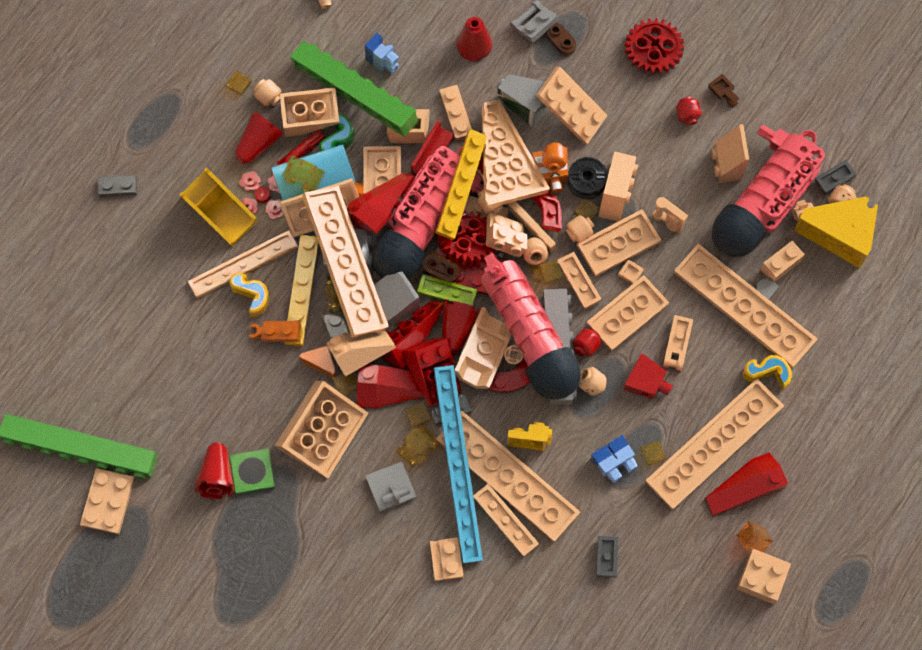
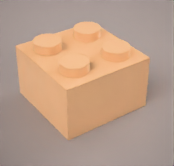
M753 549L748 556L736 590L774 605L778 601L791 563Z

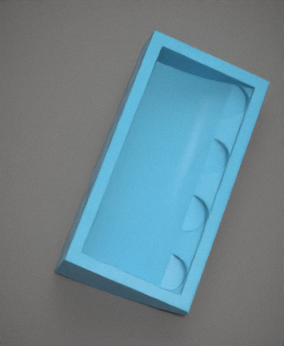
M343 144L272 167L282 201L351 178L356 182Z

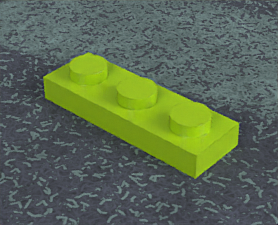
M422 274L417 294L441 301L448 299V303L457 301L473 306L477 289Z

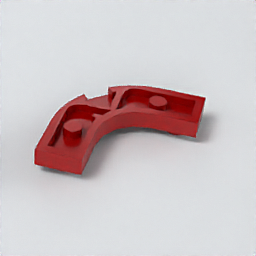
M549 191L542 195L530 197L540 207L541 228L559 233L562 229V213L557 197L555 195L552 196Z
M524 358L519 366L510 372L496 371L490 388L487 390L496 393H511V391L523 389L529 385L530 381L525 374L528 365Z

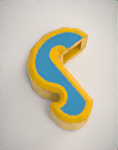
M244 273L233 274L229 280L232 291L253 299L249 310L250 317L262 315L269 306L270 299L266 285L258 280L248 281L247 275Z
M770 355L764 358L760 365H757V361L753 359L746 363L742 373L743 378L748 382L775 374L782 391L788 387L792 378L790 366L785 359L778 355Z

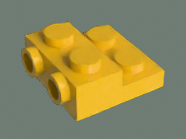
M540 422L529 424L528 432L522 428H513V430L508 431L507 447L546 451V446L551 444L552 429H549V426H545L544 423Z

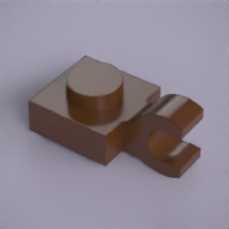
M723 74L708 84V88L719 100L725 97L727 103L732 108L738 104L737 100H739V97L732 92L735 86Z

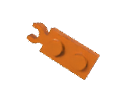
M263 321V327H260L258 324H251L250 327L257 329L255 334H249V337L254 340L261 338L263 342H299L302 323L300 321Z

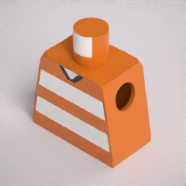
M565 147L567 150L566 165L563 169L556 172L550 171L543 166V151L532 152V158L547 185H550L552 193L561 192L563 190L561 183L568 180L567 147Z

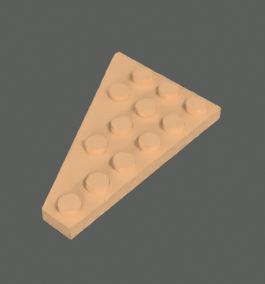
M500 99L484 102L481 108L482 134L487 136L483 148L485 208L488 209L548 193L550 190Z

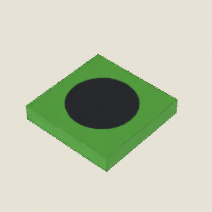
M269 449L230 455L236 495L275 488Z

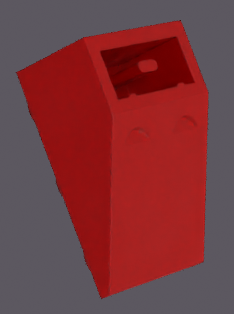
M433 338L403 350L408 368L429 406L438 404L433 369L435 367L454 365L447 338ZM455 374L457 392L459 395L462 393V390L459 383V379Z

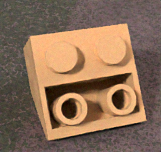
M415 109L418 122L405 137L387 126L390 144L424 143L428 137L430 110Z

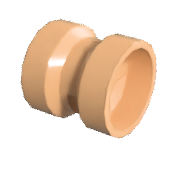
M511 345L506 348L504 357L508 363L517 364L522 360L523 354L517 345Z

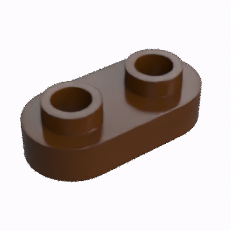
M555 23L546 31L547 39L562 55L568 56L575 52L576 41L561 24Z
M431 253L423 260L424 269L441 279L454 281L460 275L459 265L439 254ZM432 259L437 262V265L432 264ZM453 268L454 273H450L448 269Z

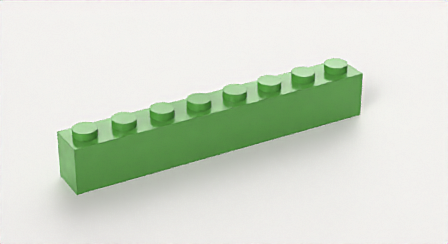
M303 41L290 55L294 67L325 87L336 88V94L403 137L418 122L416 110L412 106L404 105L398 97L390 96L385 89L376 87L371 80L363 79L358 72L353 69L349 70L341 61H335L327 52L319 51L318 47L314 44H308Z
M5 414L0 428V438L3 440L2 443L14 446V444L22 445L21 448L29 451H33V448L38 449L40 453L50 456L52 453L58 454L59 458L70 460V458L78 459L77 462L89 465V463L96 464V467L107 470L108 467L113 468L115 472L120 474L133 473L134 477L140 479L152 477L158 458L157 453L152 450Z

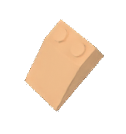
M336 88L280 94L285 137L305 135L339 123Z
M743 124L738 125L717 140L714 148L711 149L712 160L716 162L714 174L715 177H718L719 183L742 180L749 161Z
M385 330L352 337L351 333H344L340 336H334L326 343L345 376L396 348Z

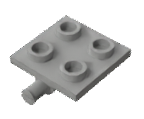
M402 461L366 475L380 512L416 498Z

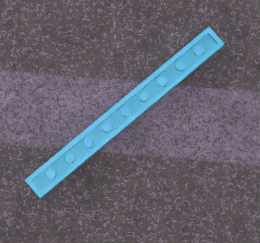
M454 365L435 367L433 370L462 564L482 561Z

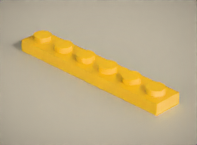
M469 129L435 232L451 240L455 239L487 139L486 135Z
M300 235L287 321H300L302 323L300 341L284 342L285 345L304 347L319 247L318 239L315 236Z

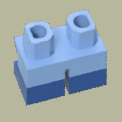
M376 33L365 44V60L381 73L387 70L392 75L399 67L397 63L399 57L394 53V46H384L383 37Z
M623 435L592 453L590 458L600 469L603 477L607 476L612 483L622 478L618 470L621 466H624L628 474L638 467L634 460L635 454Z

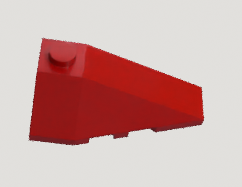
M401 173L351 201L347 211L353 225L358 229L378 233L391 218L390 212L392 208L399 205V197L407 192L415 177L410 174Z
M430 301L415 311L411 319L398 322L396 329L391 332L386 330L396 348L382 355L381 358L392 367L401 369L406 367L407 361L403 350L425 341L443 310V303Z
M370 364L359 369L357 405L361 408L378 409L390 404L395 405L403 401L425 398L409 370Z
M769 452L751 459L705 497L712 516L783 490L788 485V481L780 464Z

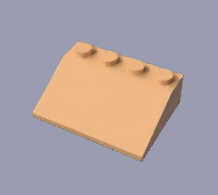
M315 381L274 446L289 457L328 479L367 417L368 412L326 382Z

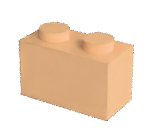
M791 241L766 260L760 271L767 279L775 283L801 263L805 254Z

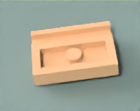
M450 538L430 541L435 582L464 578L459 539Z

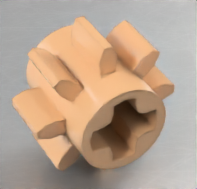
M805 200L796 202L795 208H792V214L796 222L799 221L806 208L814 207L811 202L806 203Z

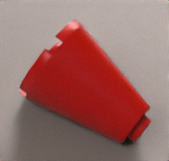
M479 17L469 18L456 40V47L460 55L469 61H479L481 58L487 57L492 50V38L484 22Z
M253 112L235 150V154H237L236 159L243 164L246 162L250 164L278 141L284 133L263 116Z
M444 299L442 338H447L451 354H455L456 351L460 352L481 309L478 308L474 311L475 307L457 301L449 304V300Z
M215 442L208 446L195 483V493L197 491L200 492V496L203 498L222 499V495L228 494V497H231L234 494L228 450L220 442Z

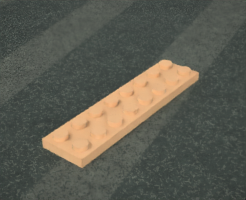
M339 186L304 193L302 197L351 336L356 337L387 329L389 326Z
M700 244L695 246L673 272L772 353L785 359L792 369L817 341L814 335Z
M756 379L657 469L645 483L671 510L675 509L781 411L784 405Z
M461 411L469 469L483 482L489 484L498 495L549 539L555 542L577 518L580 511L466 413ZM442 432L436 438V441L445 448Z

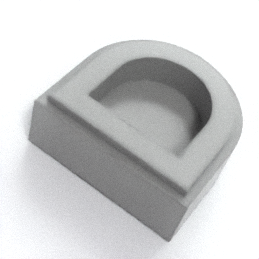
M762 279L756 285V290L768 300L779 288L770 279Z

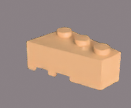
M614 152L598 217L617 222L621 220L625 203L629 204L631 196L628 189L632 190L635 180L631 177L632 175L636 176L638 165L635 164V156Z

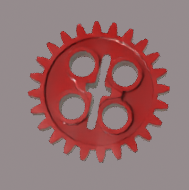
M648 18L646 24L641 20L640 26L634 24V29H630V35L626 36L624 47H626L625 54H629L627 60H633L632 66L638 65V71L644 68V74L648 70L651 71L652 75H654L655 71L661 75L662 70L668 73L669 67L674 69L675 63L679 64L680 58L683 56L682 51H684L685 46H683L684 39H680L682 33H676L677 27L670 28L671 22L665 25V19L659 23L657 18H655L654 22H651L650 18ZM652 33H657L659 36L655 37ZM638 44H644L645 47H639ZM663 46H670L671 49H665ZM654 56L657 60H652L650 57Z
M464 210L455 239L451 240L438 235L437 242H440L439 248H444L443 254L449 253L448 259L454 257L456 263L462 260V265H465L466 261L469 262L470 266H472L473 261L480 265L481 260L486 262L484 257L496 252L495 249L486 246L487 217L482 219L480 218L481 213L475 216L473 211L467 214L466 210Z

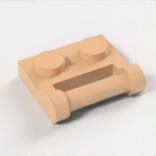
M658 198L656 201L657 208L653 212V219L664 222L669 230L680 234L685 227L688 215L666 198Z

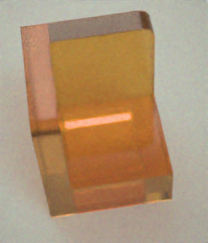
M750 521L737 534L742 546L750 551L755 549L764 552L773 542L764 527Z

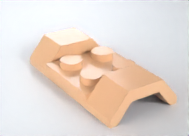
M484 307L481 308L454 370L460 381L477 389L490 388L512 335L508 331L505 322L490 316Z

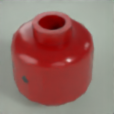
M693 97L680 99L676 105L679 121L686 123L688 126L696 124L697 120L702 116L698 100L693 99Z
M591 328L581 330L573 340L575 353L581 357L593 356L601 346V336L599 333Z

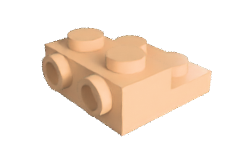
M490 212L487 216L486 246L520 258L527 250V234H524V224Z

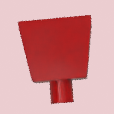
M641 353L623 390L654 399L657 391L668 396L673 385L663 381L667 371Z

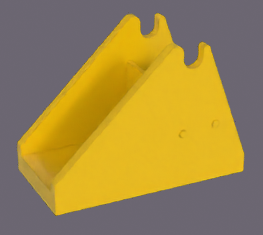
M207 167L184 192L179 194L232 247L259 221Z
M861 197L806 208L794 232L860 268L871 251L878 204H875L873 208H869L867 206L869 198Z

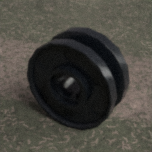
M583 157L572 163L568 171V186L575 196L581 199H593L603 193L607 182V170L599 160L593 157ZM589 176V177H591L592 179H591V180H585L583 177Z

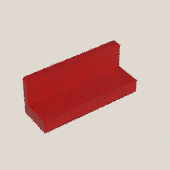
M436 122L411 164L412 175L416 176L426 159L439 147L445 146L448 148L454 138L453 133L441 128V122Z

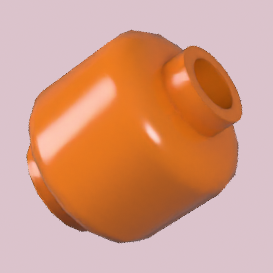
M550 143L544 147L542 164L553 172L563 169L567 162V150L560 143Z

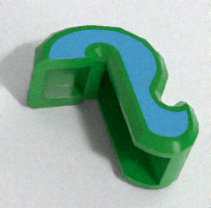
M338 113L339 123L334 125L338 131L320 142V151L342 144L345 149L354 141V128L346 116Z

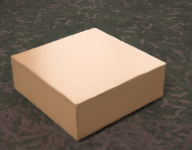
M628 259L618 273V277L632 285L639 279L644 269Z

